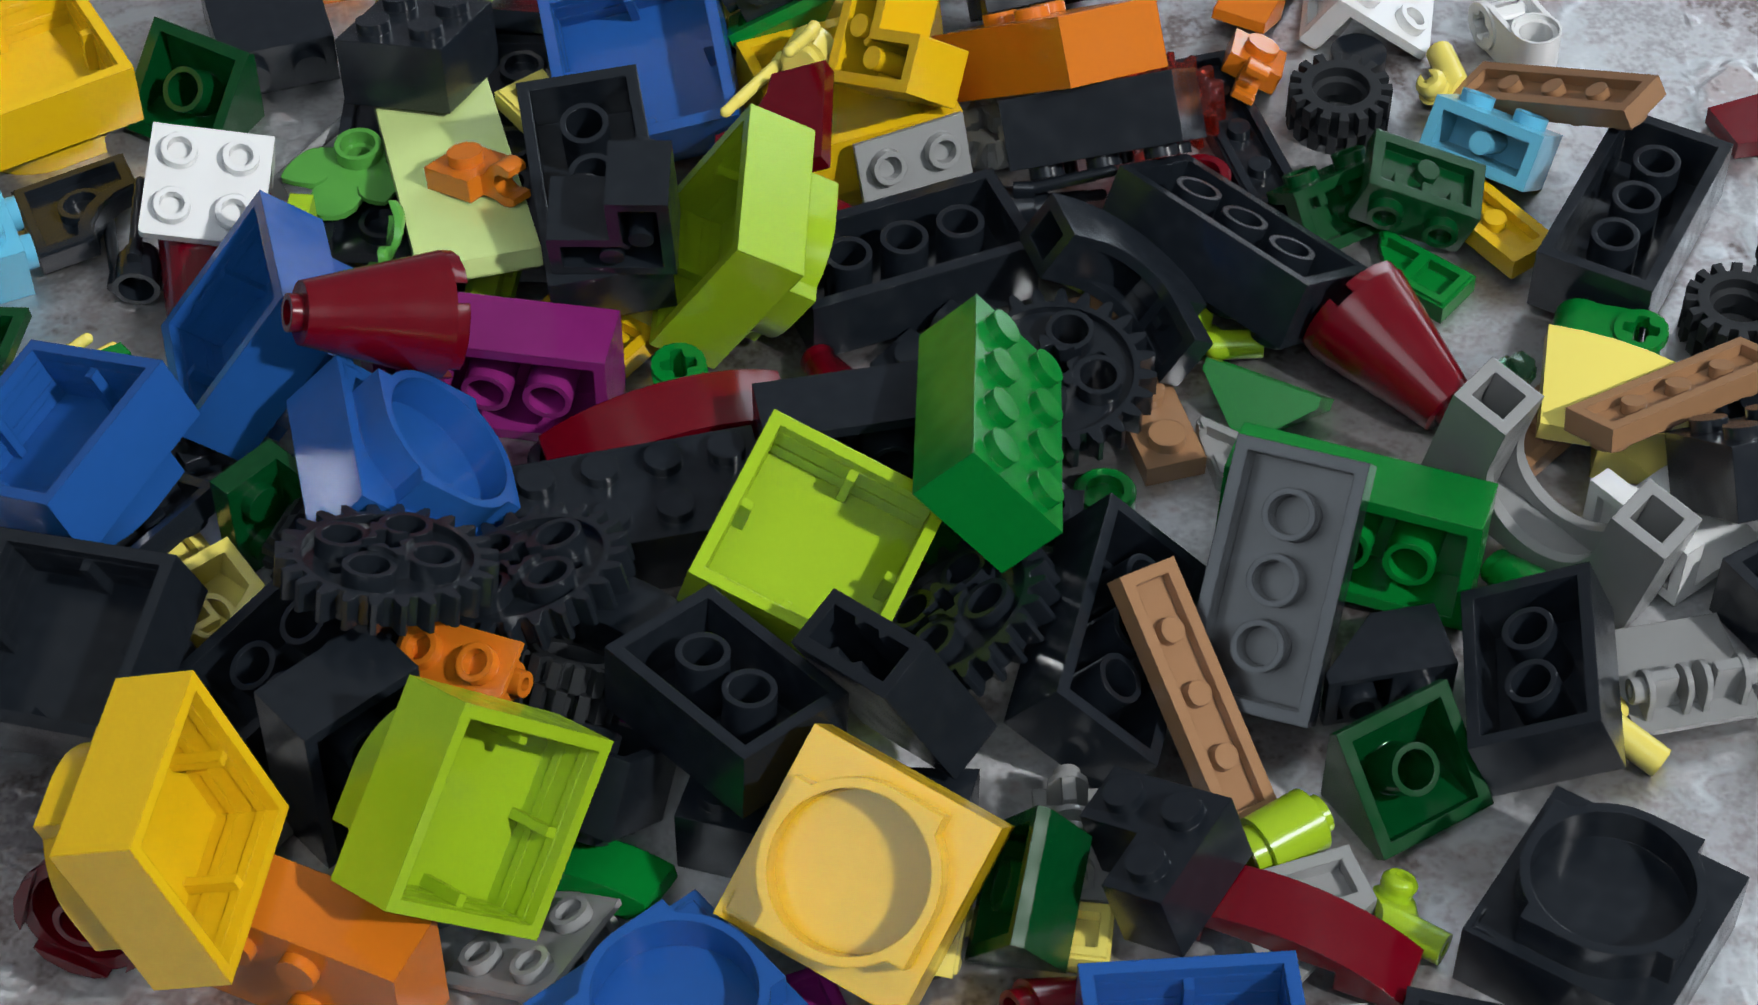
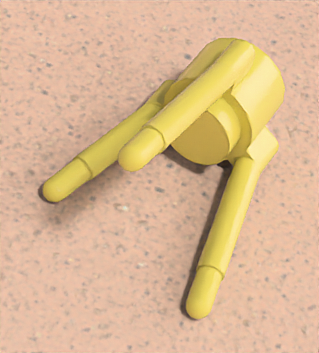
M811 20L808 24L798 27L783 50L777 52L772 61L721 108L720 115L724 118L730 117L770 81L771 74L826 60L828 63L834 42L831 34L821 27L820 23L816 20Z

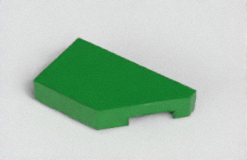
M1387 230L1379 232L1377 249L1381 262L1390 261L1397 269L1404 273L1432 320L1441 324L1474 291L1475 275L1396 233Z

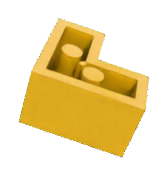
M844 0L828 64L834 71L835 84L872 96L955 109L969 51L930 38L939 0Z

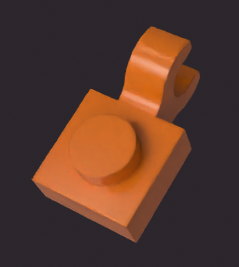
M1237 28L1227 44L1221 66V71L1235 77L1230 96L1252 106L1258 89L1272 95L1282 78L1287 53L1280 50L1279 46L1269 37L1259 33L1248 34Z
M466 141L455 144L447 150L445 155L424 167L428 189L469 203L484 195L496 200L505 207H514L531 196L530 189L519 186L512 178L526 169L524 160L515 155H506L482 147L481 144Z

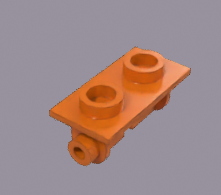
M438 621L435 622V630L431 634L417 626H409L406 636H399L396 644L399 649L419 666V673L422 678L509 701H514L517 697L525 698L533 686L532 673L527 671L524 664L519 661L525 645L521 641L463 625L454 628Z

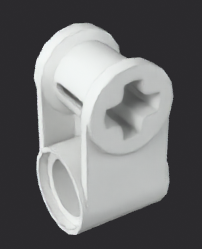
M1477 0L1470 4L1468 23L1472 37L1476 44L1485 50L1495 62L1557 67L1562 26L1538 0H1497L1490 3L1487 0Z

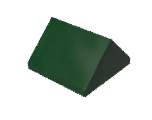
M154 16L135 72L144 120L124 128L151 138L153 122L248 133L265 116L255 55Z
M1438 679L1329 734L1321 795L1378 860L1385 861L1494 804L1487 783L1467 749V730L1447 679Z
M1036 805L1004 819V821L1012 824L1015 828L977 896L965 961L1057 973H1066L1092 836L1053 809Z

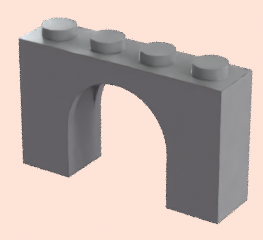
M1492 356L1453 395L1421 465L1498 483L1488 535L1512 554L1548 571L1590 561L1613 608L1615 629L1626 628L1657 596L1703 519L1651 478L1617 511L1609 523H1598L1584 519L1560 505L1546 492L1534 476L1524 450L1526 432L1544 395Z

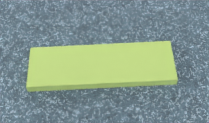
M487 78L450 114L374 107L398 203L404 209L405 230L412 255L435 250H452L459 255L466 270L467 280L544 265L540 241L526 199L514 207H505L496 200L484 195L469 203L428 189L424 167L445 155L447 150L455 144L466 141L481 144L482 147L506 155H512ZM516 174L512 178L516 184L522 187L519 176Z

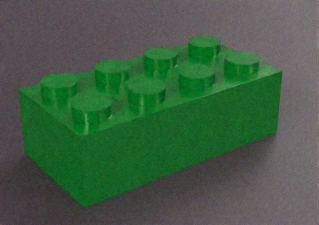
M976 294L919 335L912 494L997 570L1004 573L1063 533L1064 492L1062 486V460L1064 453L1062 450L1063 411L1061 391L1063 374L1059 364L1049 352L1044 349L1037 350L1020 335L1017 325L1006 312L1001 309L994 310Z
M1243 422L1239 431L1240 434L1377 466L1345 601L1382 611L1434 603L1443 626L1462 631L1460 592L1477 588L1498 483ZM1236 441L1224 466L1217 520Z

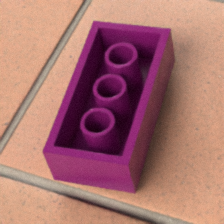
M457 292L458 303H470L469 344L461 369L449 370L453 377L439 380L475 398L478 411L498 437L538 442L539 435L569 417L601 402L627 393L620 310ZM360 361L361 367L371 373L378 368L390 375L401 371Z

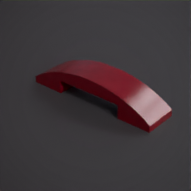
M738 369L701 373L656 383L616 396L569 417L539 435V445L544 459L550 460L751 425L753 429L752 384L774 381L781 378L778 371Z
M1248 865L1244 866L1196 938L1199 941L1205 927L1272 951L1296 950L1298 960L1335 973L1333 989L1377 1005H1404L1407 986L1412 985L1424 952L1420 946L1388 923L1342 898L1301 881Z

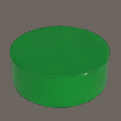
M1110 468L1092 469L1082 474L1074 484L1073 490H1085L1084 509L1110 493H1113L1133 510L1136 508V486L1132 479L1121 471Z

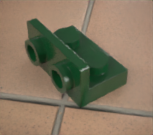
M1376 128L1367 141L1362 185L1349 205L1348 217L1369 224L1377 229L1387 230L1426 243L1434 248L1457 252L1481 220L1486 165Z
M1364 145L1349 147L1330 156L1332 164L1317 170L1316 166H1307L1291 171L1282 176L1284 185L1266 192L1270 205H1285L1290 219L1338 249L1347 247L1381 231V229L1348 217L1349 205L1362 185L1366 154Z
M270 439L209 481L221 539L228 537L255 573L264 567L262 560L265 554H262L261 551L266 539L288 505H291L295 499L302 497L295 453L289 454Z

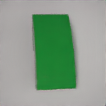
M617 840L603 847L591 846L575 841L556 891H575L619 898L622 905L614 916L622 919H633L659 902L678 878L675 865L654 854Z

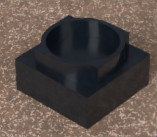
M0 527V748L62 759L73 747L85 742H91L115 678L178 672L181 662L196 650V646L190 641L208 590L177 555Z
M1557 785L1462 928L1452 978L1505 1005H1689L1735 928L1750 877L1702 855L1705 839L1643 810L1620 804L1593 803Z

